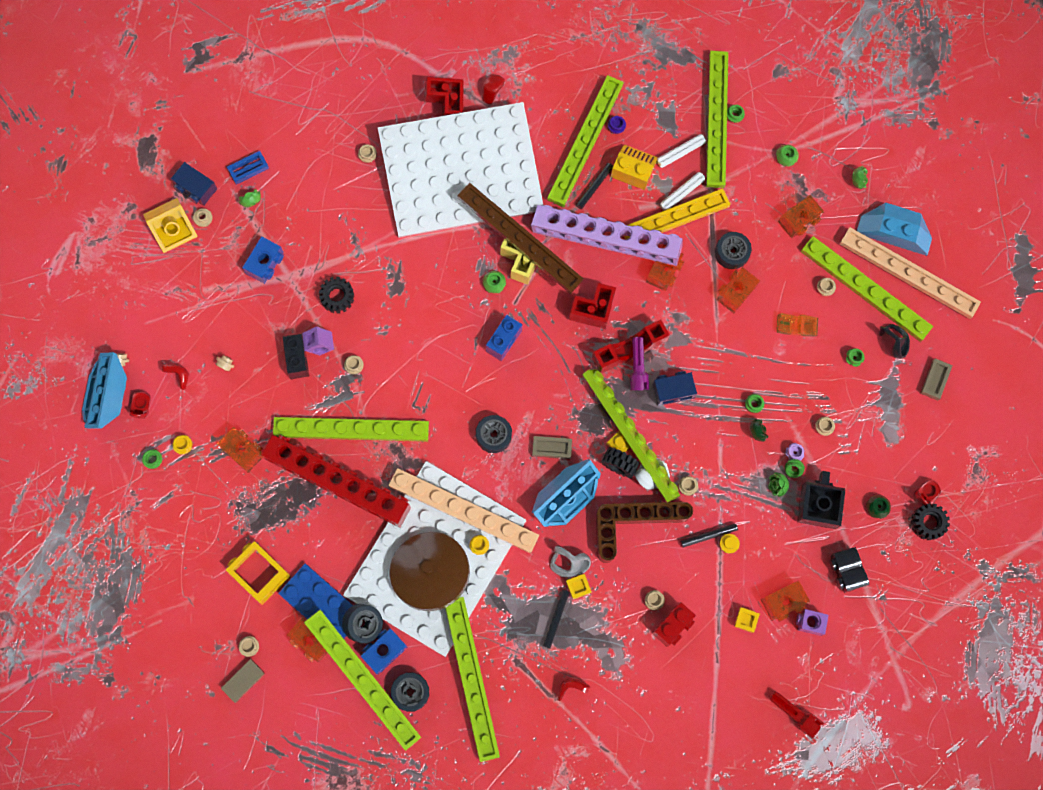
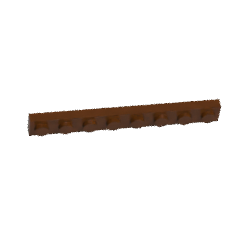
M471 183L457 195V199L568 293L571 294L582 283L583 277Z

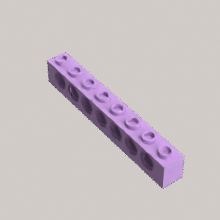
M537 205L531 224L533 233L675 266L678 264L683 246V238L676 234H662L658 230L649 231L640 226H627L619 221L610 222L601 217L592 218L584 213L575 214L566 209L557 210L549 205ZM553 219L558 220L556 223H550ZM571 223L576 224L574 227H567ZM586 228H593L592 231H585ZM605 232H611L608 236L603 235ZM623 236H629V237H630V238L627 239V240L621 239V237H623ZM641 240L648 241L646 244L639 243ZM660 244L666 245L665 248H658L657 246Z

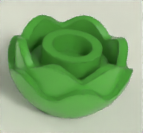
M782 145L776 151L777 161L783 166L790 167L798 161L799 153L792 145Z
M860 166L853 171V185L858 189L866 188L868 182L866 177L868 170L864 166Z
M255 189L253 192L246 193L243 197H239V203L246 208L259 203L261 200L260 191L258 192Z
M490 271L484 276L483 285L489 293H500L506 286V279L501 272Z
M774 473V475L769 477L770 483L768 487L772 491V495L783 496L789 489L788 479L781 473Z

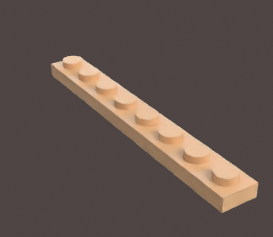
M849 227L840 242L841 246L969 319L973 317L981 301Z
M398 468L389 484V487L530 554L538 540V534Z

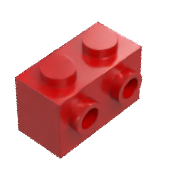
M680 602L652 634L666 647L671 643L676 645L682 638L680 633L684 629L688 631L695 623L693 618L696 615Z

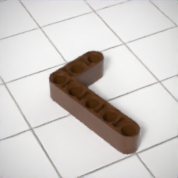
M687 502L601 505L596 512L597 554L599 560L603 563H610L617 554L616 524L686 522L693 515V507ZM679 508H685L688 516H681ZM623 509L628 510L630 517L623 518L620 515V511ZM641 509L648 510L649 517H642L639 511ZM659 509H666L669 513L668 517H662L659 514ZM600 511H609L611 515L610 518H603L600 514ZM608 529L611 532V537L604 538L601 531ZM606 548L610 549L612 551V557H604L602 555V550Z

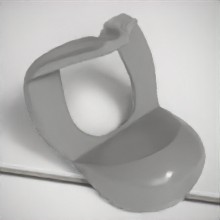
M556 546L554 548L555 554L552 557L550 568L557 575L562 577L579 576L590 568L591 559L587 554L580 553L573 556L562 547ZM559 554L566 556L571 561L572 565L569 570H564L555 564Z

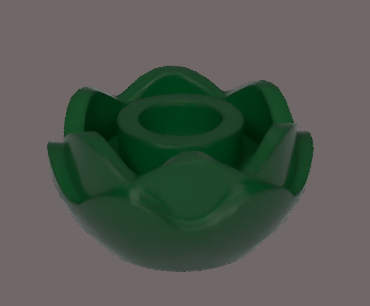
M754 419L749 426L751 434L756 441L764 442L769 437L766 434V427L762 425V419Z
M874 495L868 500L866 508L871 517L883 519L890 513L891 504L885 496Z

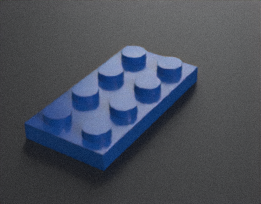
M304 564L278 594L307 620L321 610L342 638L345 639L347 636L343 631L342 621L346 611L353 605L308 565Z

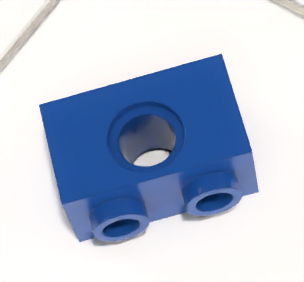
M261 236L242 267L245 274L265 284L267 280L272 278L276 265L280 264L283 260L284 252L282 247ZM265 258L269 259L266 264L260 263Z
M506 315L486 344V352L502 361L522 332L523 324Z
M391 628L388 631L384 629L377 637L379 640L373 645L369 643L362 650L363 654L361 657L377 675L408 648ZM381 645L388 646L389 651L385 656L378 654V648Z

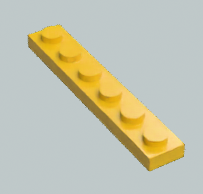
M722 188L627 226H640L645 230H658L663 233L726 209L731 204Z

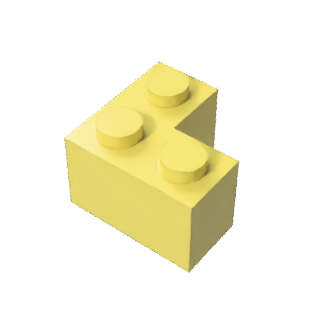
M504 239L500 255L515 261L511 270V279L528 285L536 265Z

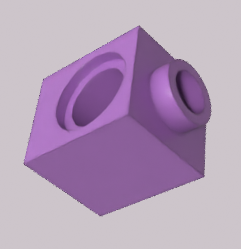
M315 327L302 333L304 351L320 356L334 350L331 331Z
M804 609L797 615V630L819 636L825 635L829 615ZM808 617H812L815 620L814 627H810L807 624Z

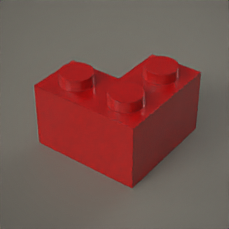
M427 77L424 88V102L442 103V116L463 113L464 79Z
M598 283L594 300L575 296L569 320L606 329L616 287Z

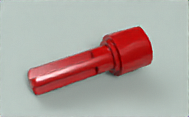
M774 692L770 700L799 723V729L811 739L816 736L821 729L820 727L824 725V722L815 715L804 713L778 692Z

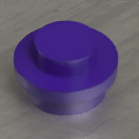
M614 116L608 122V129L614 134H620L626 128V122L620 116Z

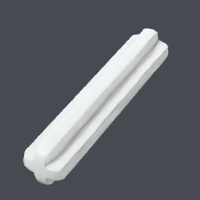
M699 134L657 159L658 165L663 168L702 146L706 141L704 136Z
M701 172L695 174L660 203L661 209L665 211L672 208L704 182L705 176Z

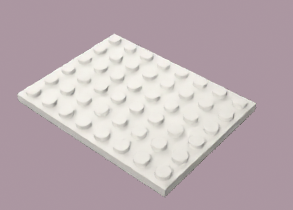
M523 102L378 127L399 238L485 222L457 199V195L469 183L475 186L510 217L535 213L537 205L543 206Z
M427 461L417 475V478L521 527L526 523V519ZM405 495L404 497L409 500L408 503L411 509L401 528L388 522L343 596L356 604L373 606L380 612L384 621L446 657L453 646L446 610L443 608L437 611H419L409 607L400 600L390 581V565L395 552L406 540L425 532L442 533L456 540L464 549L470 565L469 581L465 591L460 596L464 597L468 617H470L512 545ZM476 535L485 536L489 541V549L483 555H476L470 550V540Z

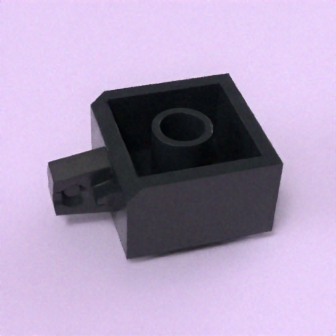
M820 472L819 481L815 480V483L806 481L802 484L797 523L837 529L841 526L845 488L835 487L833 483H829L830 472Z

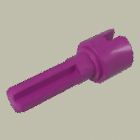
M634 337L633 373L630 375V390H649V374L645 372L643 337Z

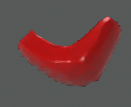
M492 74L486 79L482 93V101L484 103L492 104L497 93L504 85L505 79L503 77Z
M163 364L161 366L162 372L179 374L180 388L185 390L189 377L187 369L175 364Z
M136 392L133 394L130 409L131 417L144 419L148 415L151 396L148 393Z
M929 479L915 491L914 496L920 504L927 505L941 493V489L937 482Z
M567 679L560 686L557 701L562 700L568 688H575L587 693L590 686L576 679Z

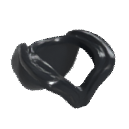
M890 324L886 327L881 326L879 336L887 333L896 340L892 347V356L896 359L905 358L910 347L908 333L895 324ZM893 327L902 335V338L895 335L890 329Z

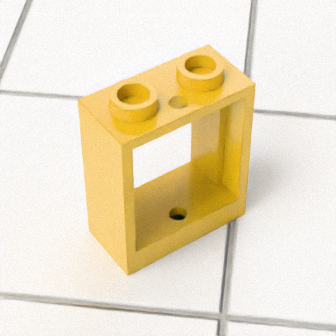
M254 541L252 544L248 543L242 549L243 553L238 558L234 557L228 563L226 571L263 605L290 575ZM255 550L278 571L259 593L253 590L235 572Z

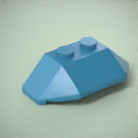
M884 203L862 215L857 228L858 232L868 238L925 256L928 255L932 241L931 234L921 213L889 203Z
M114 352L100 353L98 356L99 360L94 364L89 374L82 408L86 429H101L120 415L127 376L117 354Z
M590 459L566 467L538 493L532 513L544 527L566 525L594 499L601 473Z

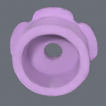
M792 443L789 445V448H786V456L789 457V460L798 459L801 461L804 458V448L799 444Z

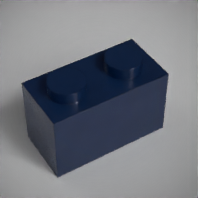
M185 162L171 178L174 184L173 188L181 194L183 192L187 194L188 198L195 204L199 202L204 206L217 190L214 181Z
M681 371L671 377L661 375L652 384L658 406L695 399L697 395L692 372L686 373V371Z

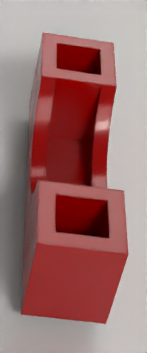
M660 319L645 326L641 331L622 342L610 343L594 351L592 359L598 371L604 373L633 359L634 337H643L644 353L666 343L670 334L662 320Z

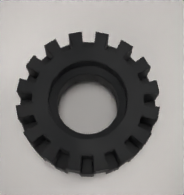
M331 277L330 281L325 280V284H322L320 286L321 290H319V297L327 311L330 310L331 313L336 311L337 314L342 310L346 312L347 307L350 309L351 303L354 302V292L349 281L346 282L344 278L341 280L340 277H336V279ZM334 289L342 290L344 292L343 299L340 301L331 300V291Z
M611 447L607 449L601 461L602 465L606 466V468L627 478L633 477L639 465V462L632 458L631 455Z
M937 504L921 506L914 511L915 513L911 517L913 518L911 524L914 525L912 530H916L915 534L917 536L920 535L923 540H935L942 537L948 531L947 527H950V523H948L950 517L945 515L947 511H942L943 507H937ZM926 515H932L936 518L937 526L935 529H928L924 525L923 520Z

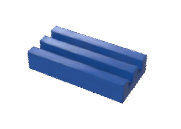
M258 151L227 166V169L237 185L269 169V166L262 153ZM260 158L259 161H257V162H255V163H253V164H249V163H251V162H253V161H255V160H257V159ZM242 166H245L243 169L233 172L234 170Z

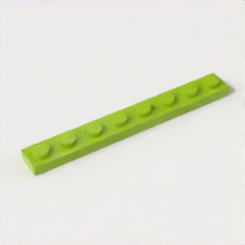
M710 51L706 187L725 188L728 52Z
M607 75L550 191L548 201L565 207L624 82Z
M814 236L801 250V253L903 328L919 342L933 328L930 323Z
M596 369L587 370L582 375L646 471L650 474L666 501L670 502L681 496L678 492V487L674 482H671L667 476L666 469L659 464L656 454L649 449L646 439L635 428L634 421L628 418L624 412V406L616 400L614 391L604 382L602 373Z
M274 417L273 435L276 437L281 435L285 438L428 442L429 421Z
M460 597L453 604L446 607L445 610L479 762L499 758L500 755L464 597Z
M319 610L304 622L404 750L406 751L416 743L421 736L323 612Z

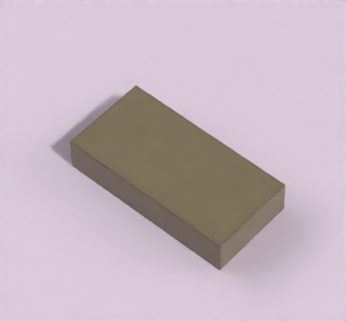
M935 358L931 363L920 394L939 401L953 365Z
M534 436L533 457L571 459L572 439Z
M250 659L221 689L234 703H237L265 673Z

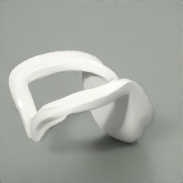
M657 458V461L661 466H663L668 473L667 476L670 478V473L667 464L665 463V461H662L659 458ZM641 464L634 473L638 482L647 490L658 488L650 474Z

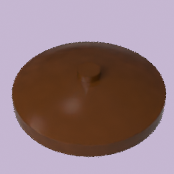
M425 532L406 540L395 552L390 565V581L395 593L402 602L419 611H437L450 606L463 594L470 577L469 560L462 546L450 536L438 532Z

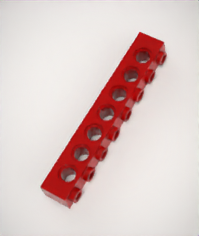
M271 436L261 454L265 460L401 528L411 509L408 499L401 495L397 497L391 495V491L383 486L380 489L373 486L374 482L367 478L362 480L356 477L357 474L349 469L344 471L340 469L339 464L331 460L328 463L322 460L323 457L315 452L312 454L306 452V448L296 443L295 446L290 444V440L284 436ZM286 450H290V455L286 458H283V452ZM302 459H307L306 465L299 466V462ZM324 467V472L316 475V470ZM335 476H341L339 483L335 484L332 482ZM353 484L359 485L357 491H349L350 487ZM375 493L376 497L374 500L368 501L366 500L367 495ZM386 502H393L391 509H384Z

